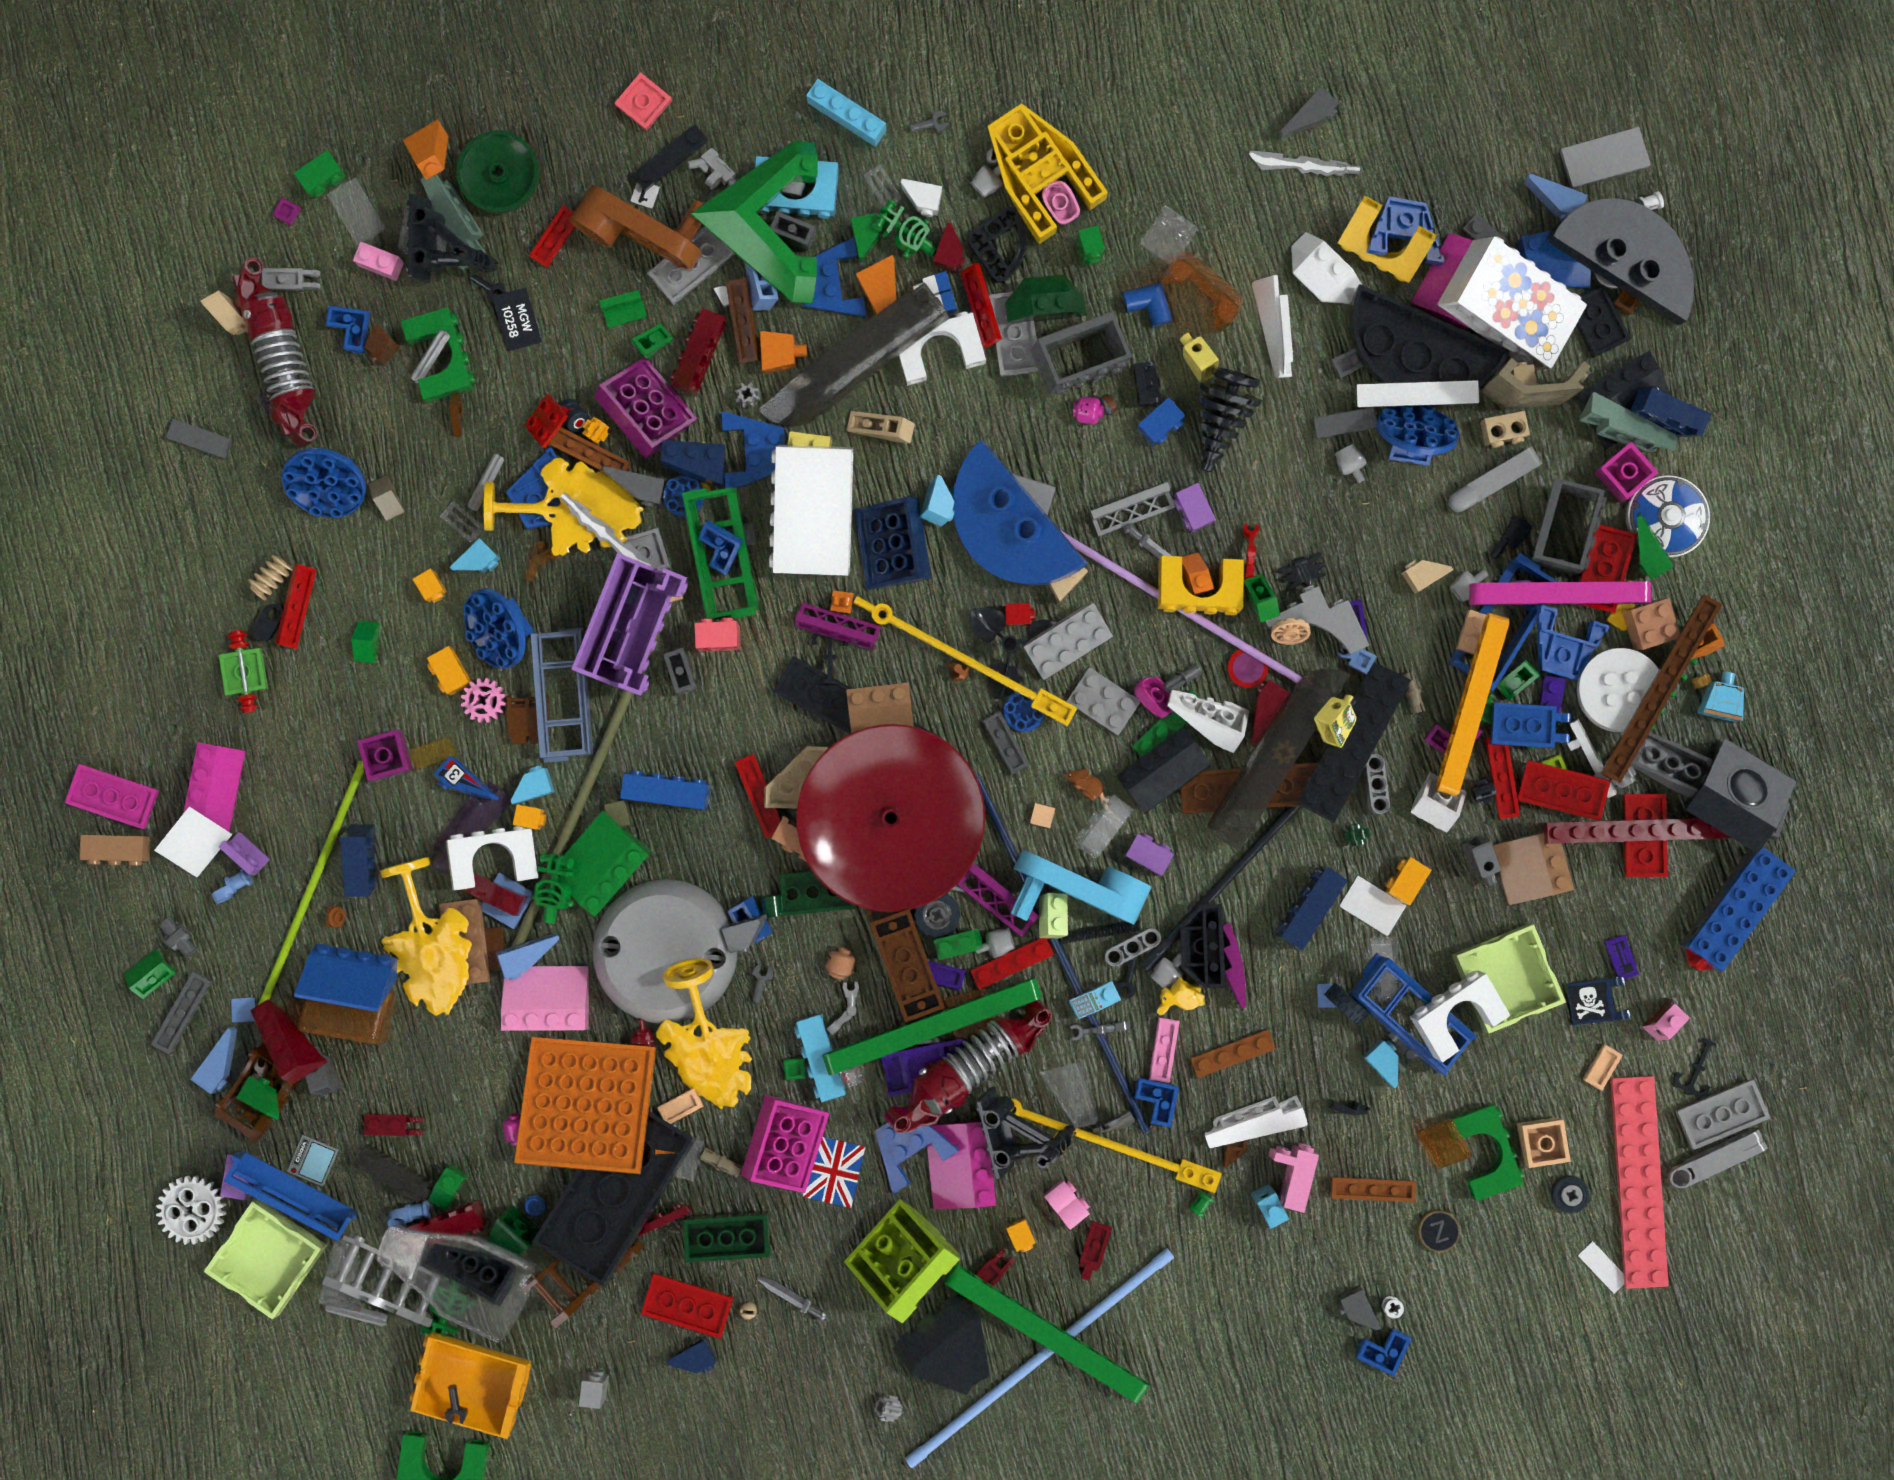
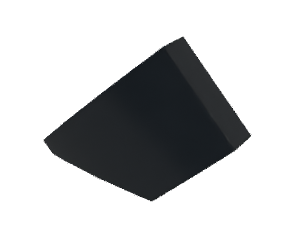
M1333 1099L1329 1105L1331 1109L1349 1115H1365L1371 1109L1355 1100L1351 1108Z

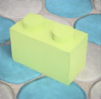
M1046 893L1039 896V938L1059 939L1068 936L1067 894Z

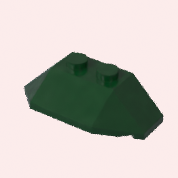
M1065 275L1024 278L1005 302L1008 323L1087 315L1084 295Z

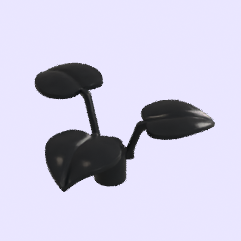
M991 607L973 608L971 611V625L975 635L980 640L988 643L992 642L997 635L1002 639V648L1007 652L1006 665L996 663L990 668L1020 684L1022 679L1021 670L1017 666H1010V655L1017 651L1020 643H1026L1032 638L1017 640L1012 635L1004 637L999 633L1006 625L1005 617L1001 611ZM1051 620L1035 621L1029 627V634L1034 638L1057 622ZM987 676V682L997 699L1006 698L1015 692Z

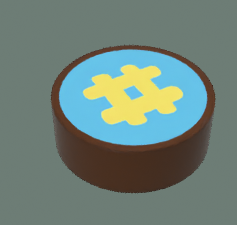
M1104 394L1099 398L1101 405L1104 406V410L1109 415L1117 411V405L1109 394Z

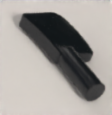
M1513 516L1507 529L1501 536V540L1490 556L1497 559L1507 545L1513 549L1517 548L1532 529L1531 525Z

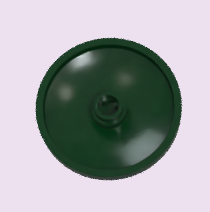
M489 131L476 136L464 147L457 162L456 174L459 187L470 203L483 211L501 214L514 211L530 200L539 183L540 169L535 153L521 137L507 131Z

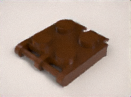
M546 694L547 720L549 721V695ZM530 695L520 698L506 697L507 737H512V744H527L528 737H530L531 744L539 743L536 703H531V701H536L535 697H530ZM525 701V704H512V702Z

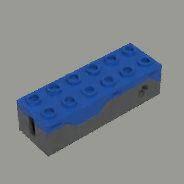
M1764 847L1759 853L1749 848L1679 944L1686 952L1687 963L1698 971L1712 970L1723 972L1796 871Z

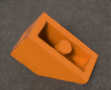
M1194 553L1183 556L1182 573L1187 591L1194 596L1212 591L1214 587L1211 576L1200 554Z
M1714 623L1709 627L1692 659L1706 656L1725 646L1724 640Z

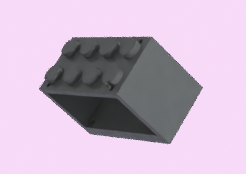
M1113 311L1039 338L1030 350L1048 394L1052 395L1055 393L1056 396L1066 393L1067 389L1073 386L1075 389L1086 385V382L1089 380H1093V382L1099 381L1105 377V374L1111 373L1115 375L1123 371L1122 368L1127 366V362L1132 358ZM1104 332L1115 359L1059 379L1048 352Z
M1555 478L1550 488L1531 560L1539 564L1541 568L1579 577L1581 572H1585L1590 561L1587 553H1590L1591 549H1593L1596 539L1592 535L1596 533L1601 521V517L1598 514L1604 509L1607 497H1603L1605 490ZM1560 493L1595 501L1588 528L1583 536L1585 538L1578 564L1543 556Z

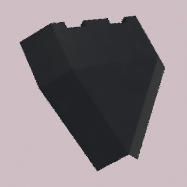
M958 1294L944 1301L941 1304L942 1309L934 1314L929 1313L918 1322V1328L912 1333L906 1332L903 1334L893 1350L911 1375L967 1395L974 1385L990 1377L981 1318L967 1298Z

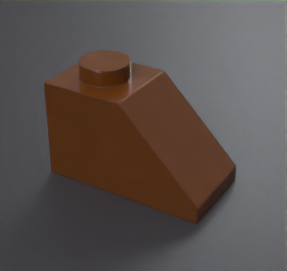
M377 324L373 327L365 345V348L369 351L367 356L375 363L380 361L383 365L401 348Z

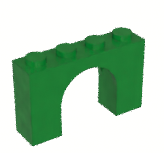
M448 307L401 321L405 339L410 345L434 339L439 330H444L450 335L447 342L451 346L452 359L448 367L438 374L417 380L422 398L426 403L450 397L452 393L461 394L474 390L473 383H476L473 372L468 369L467 364L470 363L467 351L464 352L462 344H464L463 335L461 332H458L456 327L459 324L455 312L452 313Z
M1492 1103L1444 1119L1450 1139L1453 1141L1483 1133L1490 1135L1496 1142L1498 1156L1495 1164L1485 1172L1465 1178L1471 1197L1475 1201L1524 1185L1522 1178H1524L1523 1171L1520 1166H1517L1515 1161L1517 1154L1514 1147H1510L1508 1142L1510 1138L1509 1132L1505 1126H1502L1500 1120L1503 1118L1501 1110Z
M407 1430L403 1434L396 1480H485L490 1441L469 1438L465 1443L461 1471L455 1476L444 1478L433 1474L426 1464L425 1452L428 1432Z

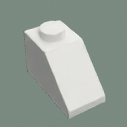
M907 179L901 180V188L917 212L926 217L938 215L942 186Z

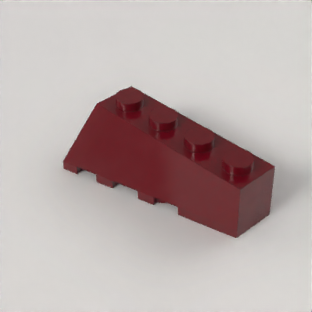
M702 308L700 313L697 312L693 324H695L693 332L689 331L686 338V343H688L685 351L682 350L679 355L678 362L680 364L678 369L673 370L670 378L674 388L697 397L727 323L725 316Z
M267 999L250 1010L281 1079L293 1085L328 1062L315 1046L308 1041L302 1031L295 1026V1023L280 1006Z
M477 1200L401 1228L396 1233L404 1255L411 1253L413 1257L423 1253V1249L431 1246L432 1248L434 1244L444 1245L443 1241L451 1239V1242L463 1238V1234L471 1232V1235L483 1231V1226L488 1222L481 1202Z

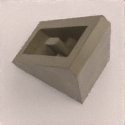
M388 475L369 484L372 499L386 521L405 513Z

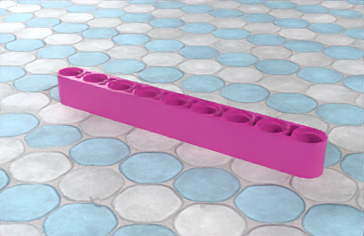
M1651 582L1469 584V605L1651 603Z

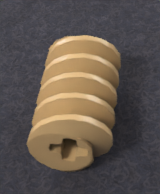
M271 555L273 563L266 560L267 569L260 567L262 575L254 573L256 581L248 579L251 590L265 601L267 598L264 593L271 595L272 590L270 587L277 589L276 581L284 582L281 575L288 577L290 574L287 569L293 571L290 565L275 555Z

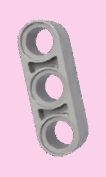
M1372 754L1370 759H1376L1378 767L1372 769L1368 761L1363 770L1367 806L1371 813L1383 814L1390 807L1385 762L1382 756ZM1373 779H1378L1381 783L1378 790L1373 789L1371 785ZM1377 799L1383 802V808L1380 811L1374 807V802Z
M1148 928L1113 945L1104 953L1105 962L1111 966H1119L1156 947L1161 941L1160 933L1155 929ZM1148 932H1154L1156 935L1155 942L1151 944L1145 940ZM1131 941L1136 942L1138 946L1134 953L1127 951V944ZM1111 951L1119 953V959L1114 963L1108 959Z

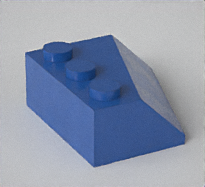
M1551 231L1523 236L1516 242L1520 256L1533 261L1535 267L1551 275L1550 278L1570 288L1590 289L1591 270L1546 242L1545 240Z

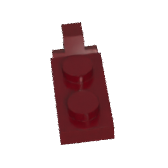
M681 1203L672 1207V1212L667 1215L661 1212L653 1216V1221H646L637 1237L692 1212L690 1205L683 1206Z
M1091 1221L1079 1260V1266L1083 1267L1081 1279L1089 1281L1092 1271L1097 1272L1098 1268H1100L1112 1226Z

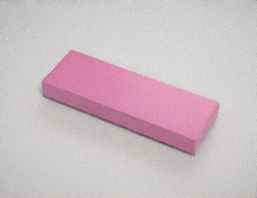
M1158 1017L1149 1080L1170 1083L1179 1028L1178 1020Z

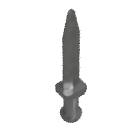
M1128 523L1124 526V533L1134 537L1138 541L1137 544L1140 548L1145 547L1159 559L1161 556H1172L1152 541L1149 534H1142L1133 527L1134 524Z
M761 1276L757 1277L758 1281L768 1290L800 1308V1312H810L818 1317L819 1321L827 1319L828 1312L812 1305L810 1298L804 1299L773 1280Z

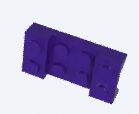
M963 1037L900 1050L881 1057L889 1097L912 1092L913 1078L919 1075V1071L929 1062L947 1057V1053H955V1047L964 1048Z

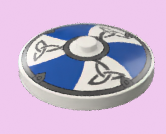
M1659 476L1649 480L1631 496L1626 509L1628 532L1637 534L1636 545L1639 547L1637 513L1641 511L1670 558L1682 556L1695 549L1704 539L1710 524L1709 506L1703 493L1690 481L1677 476Z

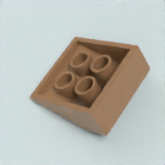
M909 682L846 690L851 733L866 727L883 724H900L914 727Z
M1544 832L1492 845L1501 868L1499 874L1508 905L1574 890L1562 844H1545Z

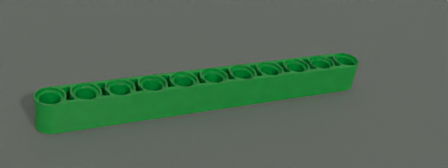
M1036 977L1030 978L827 1052L822 1055L828 1075H834L1039 1000L1043 996Z
M955 1264L944 1280V1283L953 1290L1131 1401L1139 1404L1150 1386L1137 1375L962 1266Z

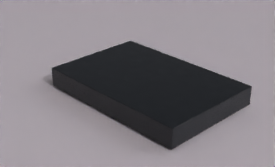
M1604 285L1580 296L1587 306L1576 326L1593 358L1631 340Z

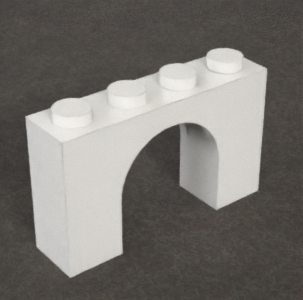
M961 312L956 314L955 318L948 319V317L937 319L936 323L930 325L928 323H921L915 329L909 330L904 328L898 330L897 334H894V341L907 386L927 380L921 358V349L924 343L934 336L944 335L956 341L960 347L966 369L986 364L985 354L973 313Z
M516 826L513 827V831L505 832V828L492 830L493 834L484 835V831L471 833L472 837L463 838V834L451 835V840L446 841L452 890L475 887L472 867L473 856L478 848L489 843L499 844L508 850L513 861L515 882L538 878L532 830Z
M1478 970L1468 973L1464 980L1452 984L1448 991L1436 995L1432 998V1002L1417 1008L1415 1013L1410 1016L1435 1059L1444 1062L1460 1051L1447 1029V1016L1452 1007L1457 1003L1471 1001L1484 1023L1492 1027L1510 1016L1486 973Z

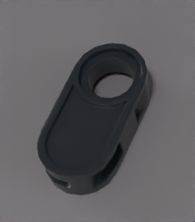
M271 603L264 608L252 629V634L257 640L267 642L274 637L279 629L283 612L281 605ZM273 608H278L280 611V615L276 619H271L269 616V612Z

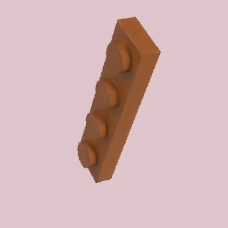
M562 427L559 428L549 442V445L598 470H601V466L628 471L631 465L629 461Z
M1266 1029L1191 1057L1190 1060L1197 1078L1275 1050V1046L1269 1030Z
M1331 1176V1198L1415 1202L1416 1181Z

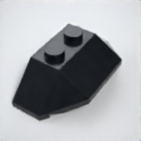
M1201 904L1180 925L1181 968L1203 988H1225L1222 904Z

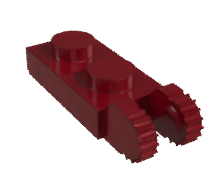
M368 1113L365 1114L364 1135H423V1130L408 1129V1122H423V1116Z
M1001 1248L975 1275L994 1286L1005 1275V1272L1015 1262V1259L1010 1257L999 1268L995 1263L1006 1252Z

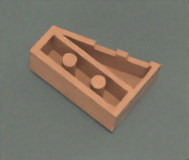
M783 816L771 839L781 843L782 849L790 853L793 850L799 853V858L806 861L798 839L797 823Z

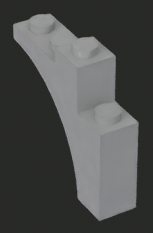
M1311 585L1303 589V594H1300L1301 604L1298 601L1286 606L1287 610L1280 613V616L1265 621L1269 629L1280 620L1286 621L1288 618L1302 619L1305 623L1332 634L1343 644L1349 655L1369 647V643L1349 600L1344 602L1343 599L1332 603V608L1329 609L1319 586L1314 588Z

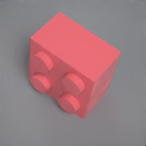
M721 618V622H714L712 619H700V623H695L696 649L699 652L741 650L740 625L733 618Z

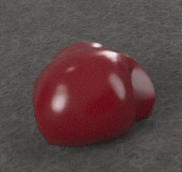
M639 1018L640 1027L632 1035L631 1045L654 1047L655 1041L650 1028L645 1026L643 1019Z

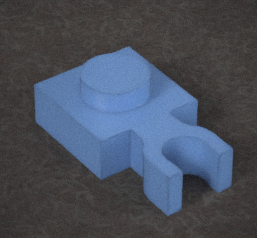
M1364 649L1351 655L1349 653L1346 655L1337 654V657L1343 660H1350L1348 666L1364 675H1367L1377 658L1376 655Z

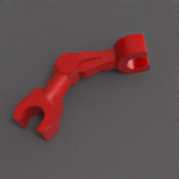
M1244 524L1242 531L1243 535L1248 538L1247 558L1244 569L1245 579L1254 577V560L1256 555L1254 538L1258 536V524H1255L1254 531L1248 530V524Z

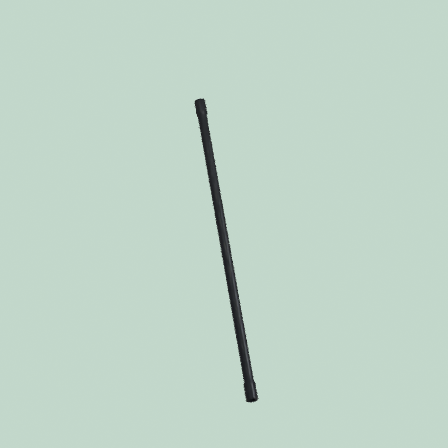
M1301 806L1286 807L1156 948L1149 952L1139 963L1146 971L1149 972L1161 959L1162 955L1180 937V925L1201 904H1211Z

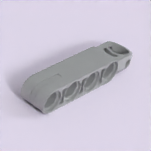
M1531 446L1454 492L1448 499L1449 507L1455 512H1463L1543 463Z
M1758 1128L1750 1129L1673 1167L1668 1173L1669 1182L1677 1188H1686L1765 1151L1768 1147L1762 1138L1760 1130Z

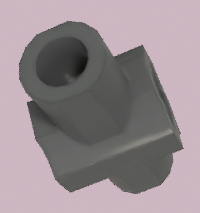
M169 917L159 925L166 934L163 937L165 943L174 951L180 950L185 957H189L197 950L190 941L192 938L191 932L182 924L176 925Z

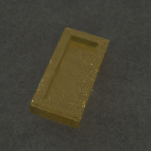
M450 736L410 750L417 770L445 761L449 756H457Z

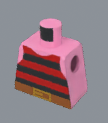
M1667 998L1642 1027L1656 1041L1669 1040L1690 1017L1670 998Z

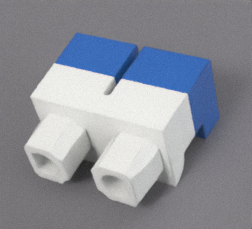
M946 271L923 278V283L913 286L916 299L926 296L928 302L918 305L921 317L932 315V318H936L944 314L957 313V307Z

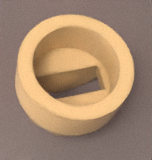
M745 1302L740 1308L741 1316L747 1320L754 1318L757 1313V1307L753 1302ZM743 1310L753 1311V1314L743 1313Z

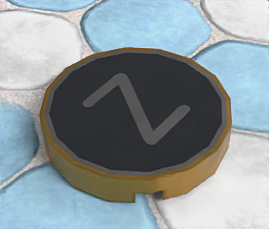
M1432 1210L1421 1218L1422 1220L1417 1228L1418 1237L1421 1243L1429 1250L1437 1253L1447 1252L1459 1241L1460 1225L1450 1213L1443 1210Z

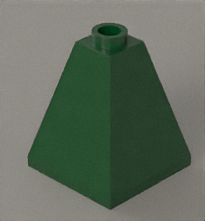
M511 1205L495 1221L483 1253L499 1255L509 1260L526 1251L533 1244L532 1241L540 1229L514 1205Z

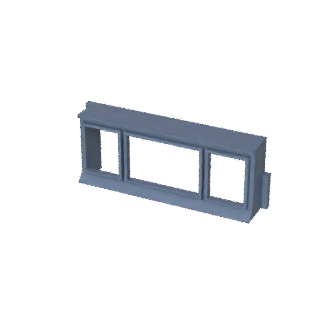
M584 628L559 629V632L531 634L540 758L544 759V763L569 761L571 756L593 755L588 676L577 672L580 718L548 721L544 669L572 667L575 660L543 663L542 653L543 639L574 637L576 657L584 638ZM581 724L582 749L550 752L548 727Z

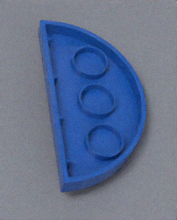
M980 440L972 448L960 468L953 495L956 528L963 545L971 557L993 575L1007 581L1026 585H1044L1058 582L1083 569L1088 562L986 442Z

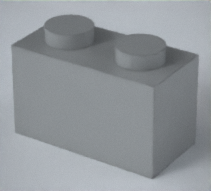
M593 1369L585 1375L581 1383L579 1407L601 1408L606 1400L609 1374H604L603 1370Z

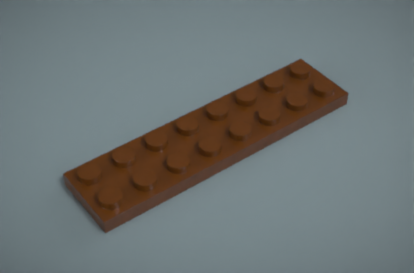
M1319 762L1203 771L1181 787L1183 814L1299 806L1297 802ZM1350 796L1346 803H1350Z

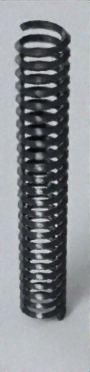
M1137 920L1135 925L1128 922L1123 924L1121 922V924L1115 923L1114 925L1111 924V926L1108 924V926H1098V928H1086L1085 930L1082 929V931L1079 929L1075 932L1072 931V933L1069 931L1068 936L1059 938V941H1062V944H1067L1068 941L1071 943L1072 940L1074 943V938L1076 942L1078 940L1081 941V939L1084 941V937L1087 940L1088 936L1090 940L1091 938L1094 939V937L1097 938V935L1100 938V934L1103 938L1107 934L1110 936V933L1113 936V931L1114 935H1116V930L1118 935L1120 932L1123 934V930L1126 934V929L1127 933H1129V927L1131 933L1133 930L1136 932V928L1139 932L1140 920Z

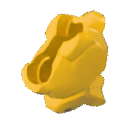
M1178 977L1170 989L1163 988L1161 990L1160 1000L1162 1003L1159 1005L1157 1013L1159 1015L1165 1014L1172 1005H1177L1183 1010H1191L1198 1006H1203L1205 1003L1204 995L1200 993L1201 987L1196 984H1190L1181 977Z

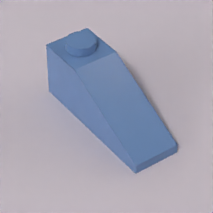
M1531 173L1524 181V184L1560 220L1584 205L1588 196Z
M745 263L752 310H771L778 300L777 290L757 270H753Z
M555 932L495 952L503 977L505 979L509 978V980L520 978L522 973H525L559 940L557 933Z
M235 1027L228 1028L190 1079L210 1094L221 1092L228 1083L226 1079L230 1075L237 1028Z

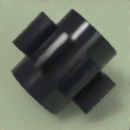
M1486 778L1474 781L1475 786L1471 787L1474 800L1476 802L1481 801V804L1492 802V797L1497 794L1493 782H1487Z

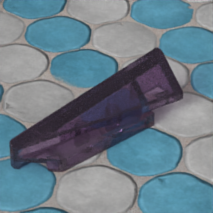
M489 781L486 786L499 797L497 801L470 795L435 842L434 851L437 852V858L431 866L446 873L450 869L446 841L451 840L450 836L463 834V838L472 837L471 833L485 832L512 804V796L492 781Z

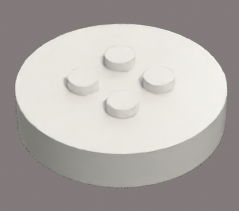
M1616 648L1598 654L1586 665L1578 679L1577 699L1582 712L1593 724L1604 730L1624 732L1659 669L1647 656L1631 649Z

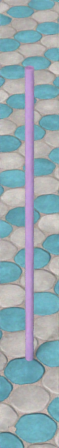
M1061 531L1078 551L1158 599L1157 588ZM1177 610L1323 700H1326L1328 697V692L1198 613H1185L1184 610Z

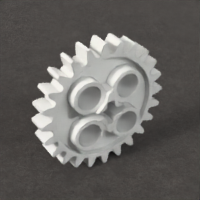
M188 1175L185 1176L184 1180L178 1178L176 1183H169L170 1189H163L165 1195L158 1198L163 1203L156 1205L157 1208L161 1209V1212L157 1213L156 1216L162 1217L158 1225L165 1224L162 1231H170L168 1238L176 1235V1242L183 1239L185 1245L190 1240L192 1244L198 1243V1238L201 1242L206 1241V1236L208 1238L214 1236L212 1231L217 1232L220 1230L217 1224L224 1223L220 1216L226 1215V1212L221 1210L222 1207L226 1206V1203H220V1200L224 1197L217 1195L220 1188H212L214 1182L206 1184V1177L199 1181V1175L194 1176L193 1179ZM187 1190L193 1193L192 1200L186 1197ZM203 1203H207L209 1205V1213H206L203 1210ZM190 1206L193 1207L192 1214L189 1212L191 1210ZM174 1207H177L180 1210L179 1217L174 1215ZM190 1220L196 1222V1229L190 1227Z

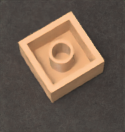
M1554 1117L1516 1123L1524 1166L1532 1168L1571 1162L1563 1119Z

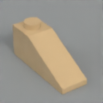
M218 290L201 300L205 308L226 331L233 335H239L246 331L240 309L233 304V299Z
M851 411L846 431L910 444L915 424L904 417Z

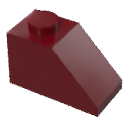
M947 222L933 259V265L957 273L958 268L962 269L966 257L963 256V247L952 224Z

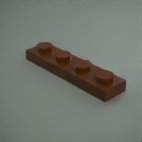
M747 278L726 281L739 364L761 360Z

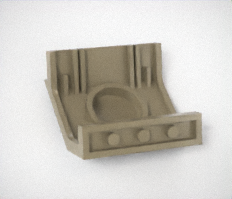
M1511 358L1486 382L1479 392L1503 410L1560 405L1585 388L1581 384L1589 375L1587 370L1590 368V365L1583 361L1581 365L1575 368L1571 375L1568 373L1557 384L1530 386L1524 384L1511 374L1518 364Z

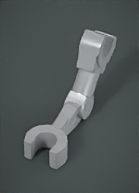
M847 982L843 983L842 989L845 998H847V1011H844L840 1018L826 1028L831 1035L844 1022L856 1014L855 997H857L859 989L858 982H854V989L852 991L847 989Z

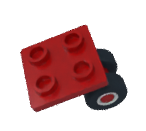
M546 394L533 414L528 418L525 427L540 446L546 448L563 423H565L570 432L580 433L585 430L583 425L587 419L590 420V417L585 410L580 408V404L575 399H565L558 404L550 394Z

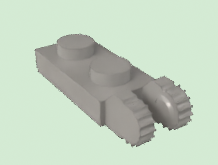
M263 268L261 285L271 291L319 290V283L304 282V276L317 278L320 277V271L303 270L302 268Z

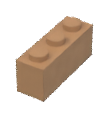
M81 835L80 860H87V864H100V860L108 861V865H121V861H129V865H142V861H149L150 837Z

